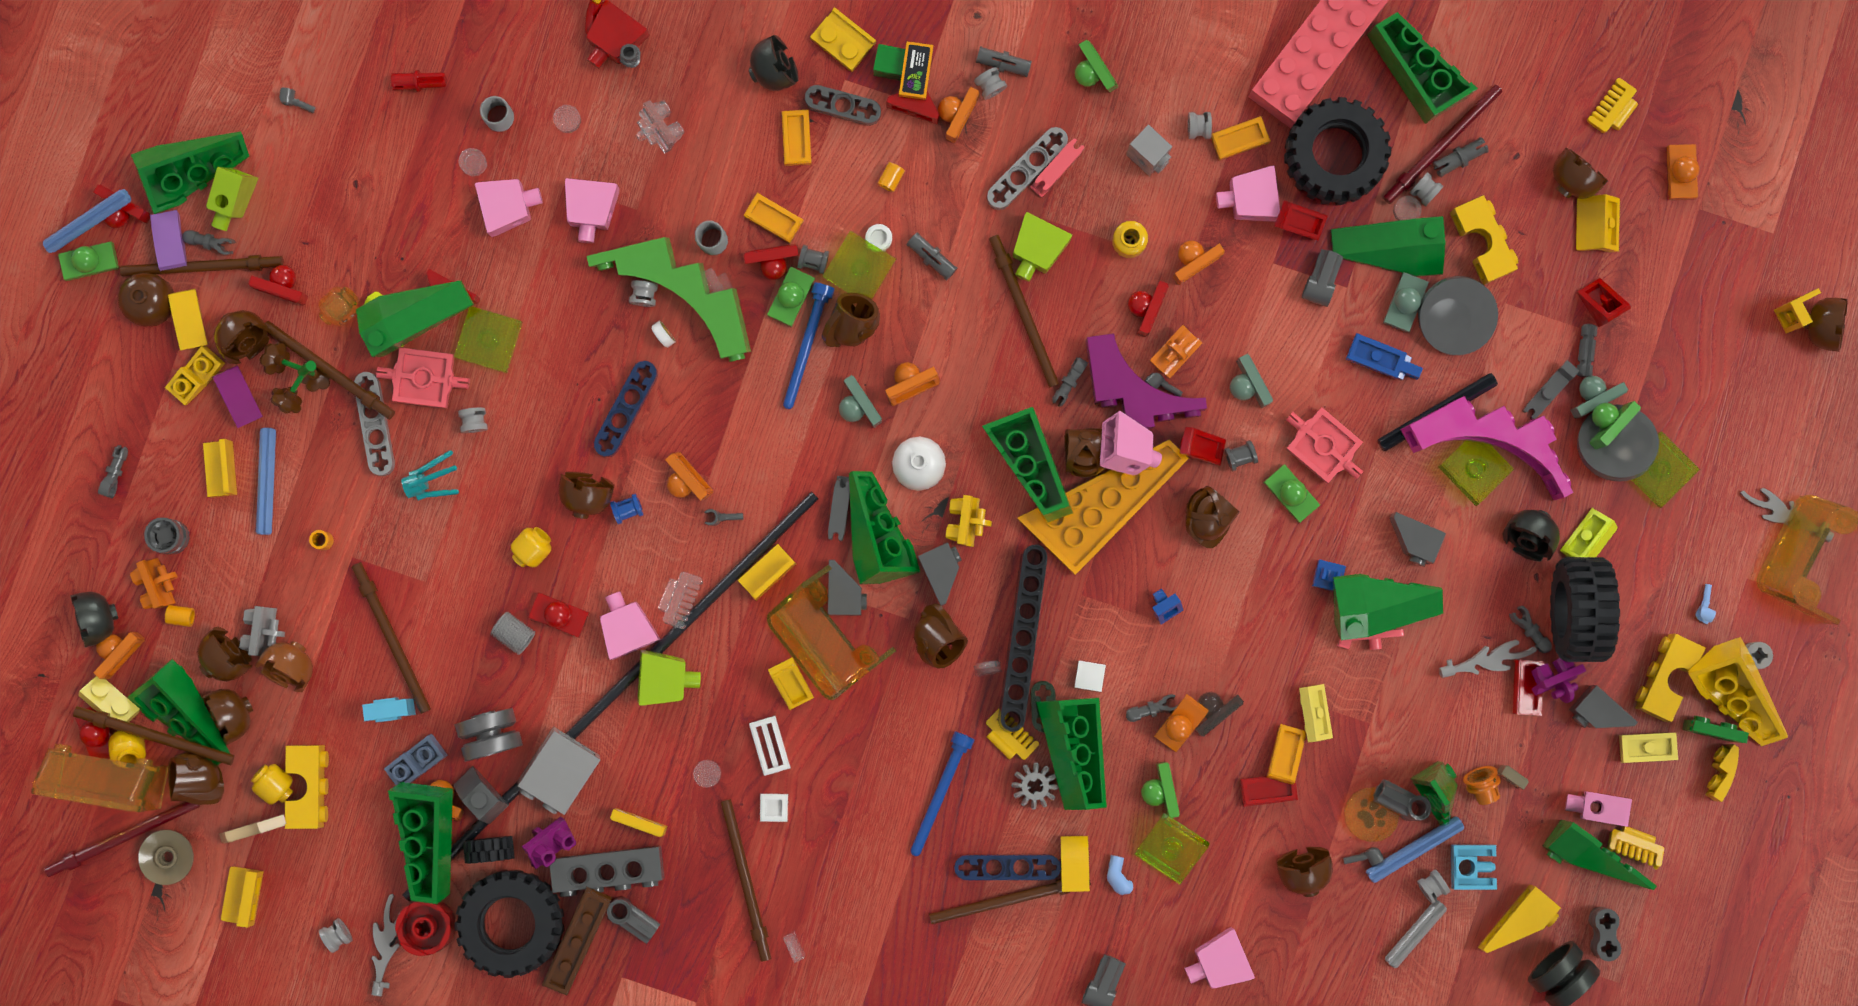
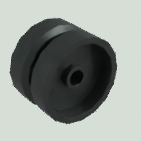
M1569 941L1548 954L1531 972L1528 982L1537 992H1546L1545 1001L1550 1006H1569L1590 989L1599 977L1600 970L1591 960H1582L1583 951L1573 941Z

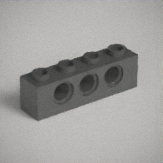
M661 846L555 858V862L550 865L552 892H560V897L577 895L576 890L586 889V886L598 892H604V887L614 886L615 891L631 889V884L642 883V887L658 886V881L665 879ZM631 861H636L641 865L642 872L639 876H632L628 872V865ZM604 864L613 867L614 876L612 879L602 877L601 867ZM580 867L586 871L587 879L585 882L581 883L575 880L573 873L576 868Z

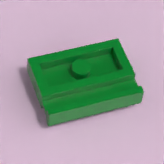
M1694 716L1693 720L1684 719L1682 727L1684 731L1734 743H1747L1749 733L1737 730V725L1721 722L1720 726L1710 724L1711 719Z

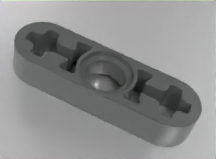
M820 85L811 86L805 93L806 105L812 111L867 126L874 125L880 120L881 108L872 99ZM817 92H820L823 99L829 100V95H834L831 100V109H827L828 103L824 101H819L818 105L813 104V99L810 96H815ZM842 98L849 100L851 103L850 109L844 113L839 112L835 108L836 102ZM855 102H859L858 107L863 110H867L868 106H872L873 112L876 115H871L869 119H866L865 113L857 111V116H853Z

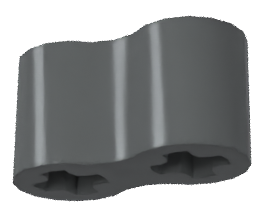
M1596 907L1589 914V923L1594 932L1590 944L1591 952L1594 956L1604 961H1614L1620 956L1622 949L1616 936L1620 919L1618 914L1612 909ZM1604 916L1609 917V921L1604 922V925L1599 923V920L1604 918ZM1606 943L1610 944V949H1607L1606 952L1601 951L1602 946H1606Z

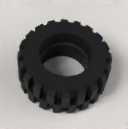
M1338 97L1336 101L1328 98L1322 100L1318 105L1316 103L1311 105L1298 117L1285 142L1284 148L1286 153L1284 155V162L1288 164L1289 169L1287 173L1289 177L1294 178L1296 181L1295 187L1299 191L1305 190L1308 193L1306 197L1312 200L1314 198L1321 199L1320 203L1329 205L1330 202H1335L1336 205H1344L1348 201L1354 202L1363 195H1367L1382 179L1389 166L1388 158L1391 156L1392 147L1388 146V142L1391 138L1389 131L1384 132V121L1381 117L1379 119L1374 117L1375 111L1371 107H1368L1366 110L1361 107L1362 102L1355 99L1352 103L1347 102L1346 97ZM1338 128L1345 130L1358 141L1362 151V159L1359 166L1353 172L1347 175L1331 174L1321 168L1316 162L1312 151L1313 143L1317 135L1325 129Z
M1565 557L1555 566L1556 570L1553 572L1550 595L1551 632L1553 633L1555 651L1558 657L1566 662H1604L1610 659L1616 650L1615 645L1618 642L1620 628L1618 581L1615 577L1616 573L1615 569L1612 568V563L1603 557Z
M505 870L479 880L462 897L463 902L456 911L458 920L455 922V931H458L459 938L456 940L458 946L463 947L465 958L467 960L471 959L475 963V968L480 971L485 970L488 972V975L494 977L500 975L504 976V978H513L514 976H522L537 969L552 956L554 950L559 946L561 941L559 939L564 931V924H562L564 912L563 908L560 909L558 904L560 899L557 894L552 893L550 890L551 886L546 881L542 882L538 879L539 876L532 873L527 874L521 870ZM509 897L522 900L529 906L535 918L533 936L524 946L517 949H503L491 941L485 929V916L488 909L493 903L502 898Z

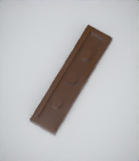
M586 886L543 980L542 986L566 996L568 995L612 897Z

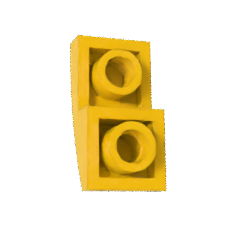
M196 289L169 294L168 298L180 350L208 345Z
M201 346L188 364L177 371L165 388L181 403L188 405L213 379L212 376L221 370L225 362L207 346Z
M1735 744L1722 745L1713 756L1715 761L1712 767L1718 770L1720 774H1716L1711 778L1707 785L1709 790L1705 794L1713 801L1722 802L1732 785L1739 757V747Z
M1061 836L1062 892L1090 891L1088 836Z

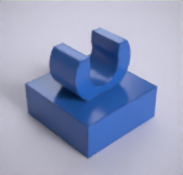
M1319 559L1312 586L1333 591V577L1344 576L1346 566Z
M1162 588L1153 593L1157 605L1152 607L1160 624L1165 623L1184 611L1176 593L1167 597Z

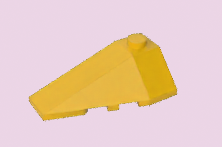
M1741 637L1714 646L1689 670V676L1699 693L1705 699H1710L1719 706V710L1724 715L1728 714L1739 723V727L1744 732H1748L1749 736L1758 744L1764 746L1788 738V734L1755 662Z

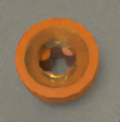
M1493 766L1476 768L1468 772L1463 778L1464 783L1467 785V792L1475 795L1479 805H1488L1496 802L1501 796L1497 787L1501 779L1497 775V768Z

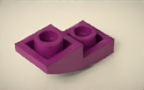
M238 365L212 376L237 428L263 417Z

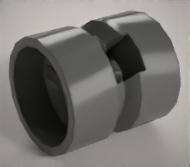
M165 517L152 520L146 526L144 532L145 542L150 549L169 555L182 552L188 546L190 540L189 531L182 522Z

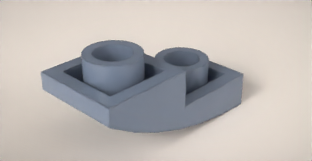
M430 734L390 763L384 770L395 785L401 782L412 783L447 757L448 754L433 734Z

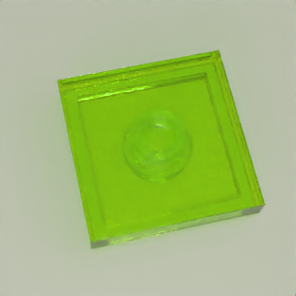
M849 231L822 277L848 293L863 294L873 299L895 263L896 258L853 231Z
M473 306L469 307L454 357L507 373L523 322Z
M1660 431L1658 433V453L1653 464L1643 475L1632 479V481L1659 508H1662L1700 469Z
M1465 440L1438 467L1475 506L1479 505L1514 470L1491 444L1472 440Z
M1163 813L1137 848L1134 855L1178 884H1181L1208 849L1210 843Z

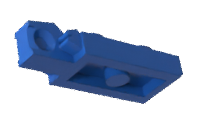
M1357 333L1346 356L1348 361L1394 379L1403 380L1407 376L1418 380L1423 370L1422 367L1410 363L1412 357L1408 356L1406 352Z

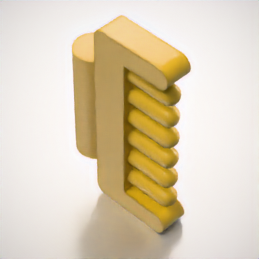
M1621 78L1615 81V85L1611 87L1612 90H1609L1608 95L1604 96L1605 101H1600L1602 107H1596L1598 112L1593 111L1592 116H1589L1587 119L1589 124L1602 133H1606L1610 127L1619 131L1638 106V103L1631 99L1637 90Z
M998 708L986 721V725L992 730L987 738L1009 760L1015 754L1022 760H1025L1039 746V742L1034 741L1026 749L1034 738L1029 736L1026 739L1029 733L1025 731L1016 740L1024 731L1023 727L1012 735V732H1006L1001 729L997 720ZM1009 713L1005 715L1004 720L1009 717ZM1010 717L1005 722L1008 727L1012 724L1011 728L1018 724V722L1013 723V717Z
M1623 826L1621 831L1613 829L1610 833L1607 849L1611 852L1615 849V852L1619 854L1622 848V855L1626 856L1628 853V857L1632 859L1636 850V861L1640 860L1642 852V863H1646L1648 857V865H1653L1654 869L1657 870L1662 865L1664 847L1655 844V836Z

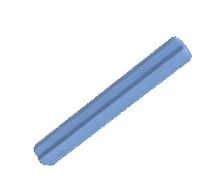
M125 189L118 190L45 239L43 246L48 253L56 252L130 203V195Z
M273 428L260 429L256 533L259 535H270L272 533L276 430Z
M1453 817L1446 826H1438L1385 858L1382 862L1370 867L1366 871L1369 879L1373 883L1378 882L1464 829L1462 821L1458 817Z

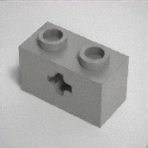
M1148 124L1130 143L1126 155L1150 176L1154 171L1159 174L1167 166L1171 158L1169 153L1172 146Z

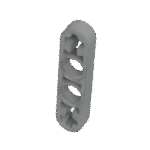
M1054 127L1047 130L989 189L987 201L990 207L995 210L1005 209L1043 172L1067 145L1068 136L1063 129ZM1050 135L1054 137L1060 135V143L1062 145L1054 144L1049 150L1053 155L1049 156L1046 149L1040 145L1043 143L1046 148L1051 142ZM1039 152L1044 156L1045 161L1041 166H1033L1030 163L1029 157L1032 153ZM1021 171L1024 173L1026 181L1022 185L1013 184L1010 179L1013 172ZM1006 181L1008 187L1016 192L1012 194L1009 190L1004 195V203L1001 201L995 203L993 201L995 197L993 193L995 191L1001 193L1006 187L1002 183Z
M370 372L358 374L354 382L359 386L365 383V378L374 382V385H371L369 389L380 397V401L384 403L379 378ZM356 397L369 469L378 476H387L395 467L387 418L380 413L375 418H368L365 415L366 407ZM374 430H381L383 432L384 439L381 444L373 445L370 442V434ZM386 448V452L381 451L382 459L388 461V465L384 466L383 471L375 467V463L379 462V455L376 452L372 454V449L381 450Z

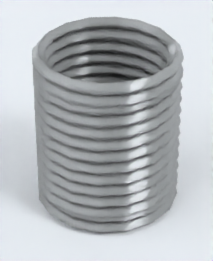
M490 96L482 102L480 115L489 128L497 132L510 128L514 121V113L502 97ZM500 105L506 107V115L501 121H488V113L493 107Z
M704 221L695 230V240L705 253L718 255L726 249L728 236L717 222ZM710 229L720 230L721 239L717 245L713 247L702 245V237L706 231Z
M506 612L494 625L490 635H493L504 646L520 655L533 639L535 631L530 629V627L528 628L519 619L517 620L511 613Z

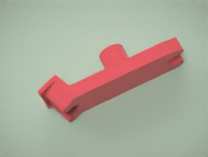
M1075 138L1062 149L1030 186L1041 198L1084 150L1083 145L1078 149L1074 148L1077 142Z
M1390 630L1365 638L1340 639L1339 644L1336 646L1349 649L1353 640L1369 639L1370 650L1382 649L1381 638L1404 636V630Z

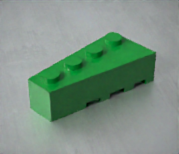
M1398 12L1375 25L1367 34L1425 124L1467 99L1478 89L1472 82L1469 83L1460 75L1461 72L1454 65L1451 66L1447 63L1434 46L1431 47L1422 39L1423 36Z
M1033 407L982 426L1047 522L1073 513L1038 416Z
M1099 698L1037 702L1064 810L1107 808Z
M401 782L388 790L389 799L393 801L395 810L393 813L395 825L398 824L401 838L399 846L400 851H403L406 865L404 870L411 901L438 904L450 895L453 789Z

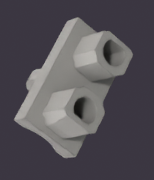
M255 606V609H246L244 611L243 621L245 624L252 625L251 635H243L241 637L239 648L248 651V655L261 656L269 646L276 643L277 636L285 637L284 631H278L279 620H276V608Z

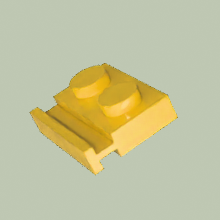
M835 7L810 36L814 43L851 72L855 70L869 50L876 44V40Z

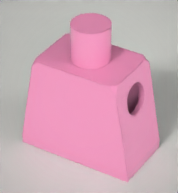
M1274 166L1233 177L1230 181V191L1216 193L1217 208L1233 207L1234 219L1276 221L1280 212Z
M566 178L567 221L570 226L579 227V242L594 243L595 230H608L620 189L615 183Z
M519 179L475 183L486 230L491 237L530 221L531 216L528 207L543 203L539 188L524 191Z
M1121 411L1103 422L1100 466L1129 475H1137L1149 466L1152 468L1159 466L1162 454L1153 450V434L1150 430Z
M621 592L605 597L611 612L600 616L610 660L617 659L661 640L637 602L626 605Z
M1584 791L1583 797L1568 794L1565 810L1581 813V819L1628 827L1632 799ZM1592 802L1600 803L1601 809L1599 812L1591 811L1590 806Z
M1232 927L1197 948L1195 954L1199 962L1184 968L1191 984L1206 978L1211 989L1255 978L1235 929Z

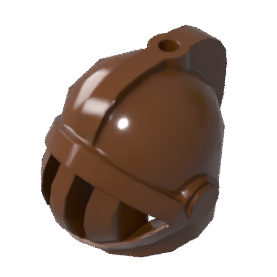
M841 294L837 298L832 314L822 332V339L829 347H840L841 345L855 347L864 343L868 337L874 334L879 326L880 311L877 304L863 294Z
M1102 429L1065 430L1066 472L1077 477L1087 478L1093 477L1105 469L1100 466Z
M1205 486L1195 492L1187 503L1186 531L1200 545L1206 548L1216 547L1227 534L1230 525L1239 515L1240 511L1216 490Z
M935 603L924 608L914 630L913 638L917 645V653L931 667L945 668L956 661L963 653L968 643L967 637L955 625L950 615L941 605Z
M189 752L177 754L170 759L168 779L171 801L211 805L218 803L222 799L224 782L222 772L216 764L205 757Z

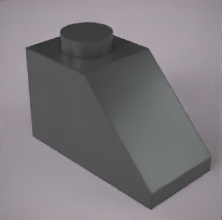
M1392 513L1389 518L1403 553L1410 556L1409 561L1425 567V564H1433L1446 533L1400 513Z
M948 543L918 556L941 606L947 602L959 570L958 562L962 561L956 547L950 548Z
M829 560L828 615L861 616V610H867V594H862V588L835 560Z
M1590 685L1569 709L1574 714L1573 720L1583 728L1587 726L1589 728L1635 726L1638 723L1597 685Z
M474 766L453 785L461 801L482 822L490 824L509 806Z

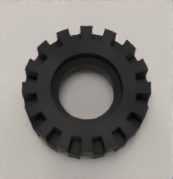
M513 836L463 841L465 864L515 858Z

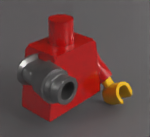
M603 0L589 1L585 18V33L587 41L595 48L588 56L587 61L600 69L607 58H610L617 64L622 63L630 68L638 66L640 63V50L638 47L650 36L648 29L608 0L604 2Z

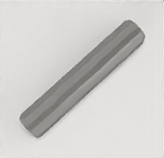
M1439 900L1431 904L1387 954L1385 961L1393 968H1398L1447 911L1446 906Z

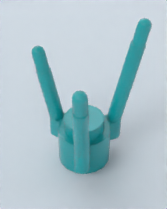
M450 450L419 469L409 472V476L402 478V487L408 498L416 496L419 501L429 497L458 494V489L425 492V490L429 489L428 481L456 471L457 466L454 465L427 476L422 474L453 455V451Z

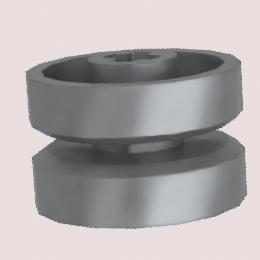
M513 708L498 712L495 710L454 724L458 738L468 739L476 737L477 741L467 743L461 748L465 762L523 745L520 732L515 730L505 733L501 732V729L513 726L516 723Z

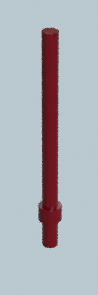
M1494 85L1407 173L1403 172L1396 179L1397 183L1383 196V199L1388 204H1391L1404 190L1408 191L1415 184L1414 180L1503 92L1498 85Z
M189 802L179 804L77 853L73 851L64 855L62 860L45 867V873L48 877H51L66 869L73 870L81 866V862L195 810L200 805Z

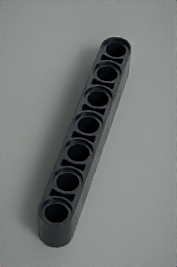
M1040 545L1027 547L1020 557L998 714V724L1006 732L1020 730L1026 718L1047 566V552ZM1036 551L1039 553L1041 561L1038 565L1028 562V552ZM1025 578H1033L1036 581L1037 588L1034 592H1029L1024 588L1023 582ZM1023 604L1030 605L1033 609V616L1030 619H1025L1020 615V607ZM1019 631H1024L1029 635L1030 641L1027 646H1021L1017 643L1016 635ZM1015 658L1024 660L1026 668L1023 673H1017L1013 670L1012 662ZM1012 685H1017L1022 690V696L1019 700H1013L1009 697L1008 690ZM1008 712H1013L1018 717V724L1013 728L1008 727L1004 720Z

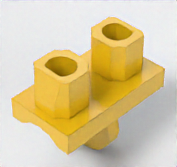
M963 495V498L950 500V513L961 515L960 525L948 524L946 538L956 541L960 545L974 547L975 536H982L984 526H992V521L985 520L986 509H979V498Z

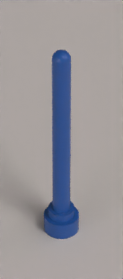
M814 282L811 292L813 293L812 299H814V304L783 402V406L786 409H792L824 305L828 303L829 299H832L835 288Z
M957 731L953 734L951 739L953 751L910 852L913 856L921 854L963 753H967L968 749L971 750L975 739Z

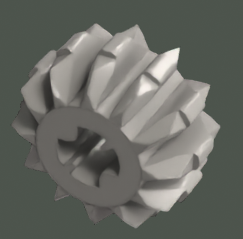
M1038 763L1033 764V772H1030L1026 764L1023 765L1026 775L1023 776L1021 773L1016 772L1015 776L1022 781L1021 783L1012 782L1011 785L1014 788H1021L1020 791L1014 793L1015 798L1025 795L1021 801L1022 806H1025L1029 799L1032 800V809L1037 807L1036 800H1040L1041 805L1046 807L1045 796L1051 800L1055 799V796L1049 793L1048 790L1058 789V785L1049 784V781L1054 780L1056 775L1051 774L1045 777L1049 767L1044 766L1041 773H1039ZM1037 779H1040L1042 782L1039 784L1042 786L1041 791L1035 790L1033 793H1030L1028 789L1031 787L1027 786L1030 780L1035 782Z

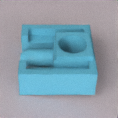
M399 697L373 700L371 704L362 705L364 721L375 720L376 722L399 720L401 716L416 715L414 699L399 700Z
M1451 845V889L1497 890V878H1478V872L1494 871L1496 868L1495 864L1491 861H1477V856H1496V845ZM1467 859L1471 864V869L1467 874H1461L1459 864Z

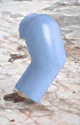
M1111 855L1107 871V881L1116 893L1120 895L1130 894L1133 890V883L1130 880L1128 881L1121 872L1124 858Z

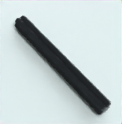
M1492 373L1485 375L1377 440L1380 448L1383 451H1387L1406 439L1401 431L1402 428L1463 396L1470 402L1496 387L1498 382Z

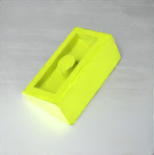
M1591 508L1560 551L1567 557H1597L1618 527L1614 520Z

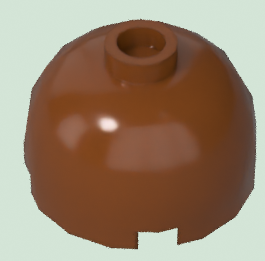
M294 641L291 644L284 642L272 644L262 653L255 665L256 668L262 666L263 669L260 673L281 687L287 689L288 684L296 686L295 692L304 691L313 673V664L310 657L305 653L306 648Z

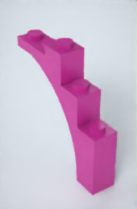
M1463 396L1401 429L1413 453L1445 441L1472 440L1484 442L1509 451L1531 466L1541 476L1553 500L1564 498L1573 493L1569 477L1562 472L1556 453L1548 445L1557 439L1554 435L1553 425L1550 421L1546 420L1545 416L1533 419L1516 429L1514 417L1510 411L1506 410L1505 406L1476 419L1473 405Z

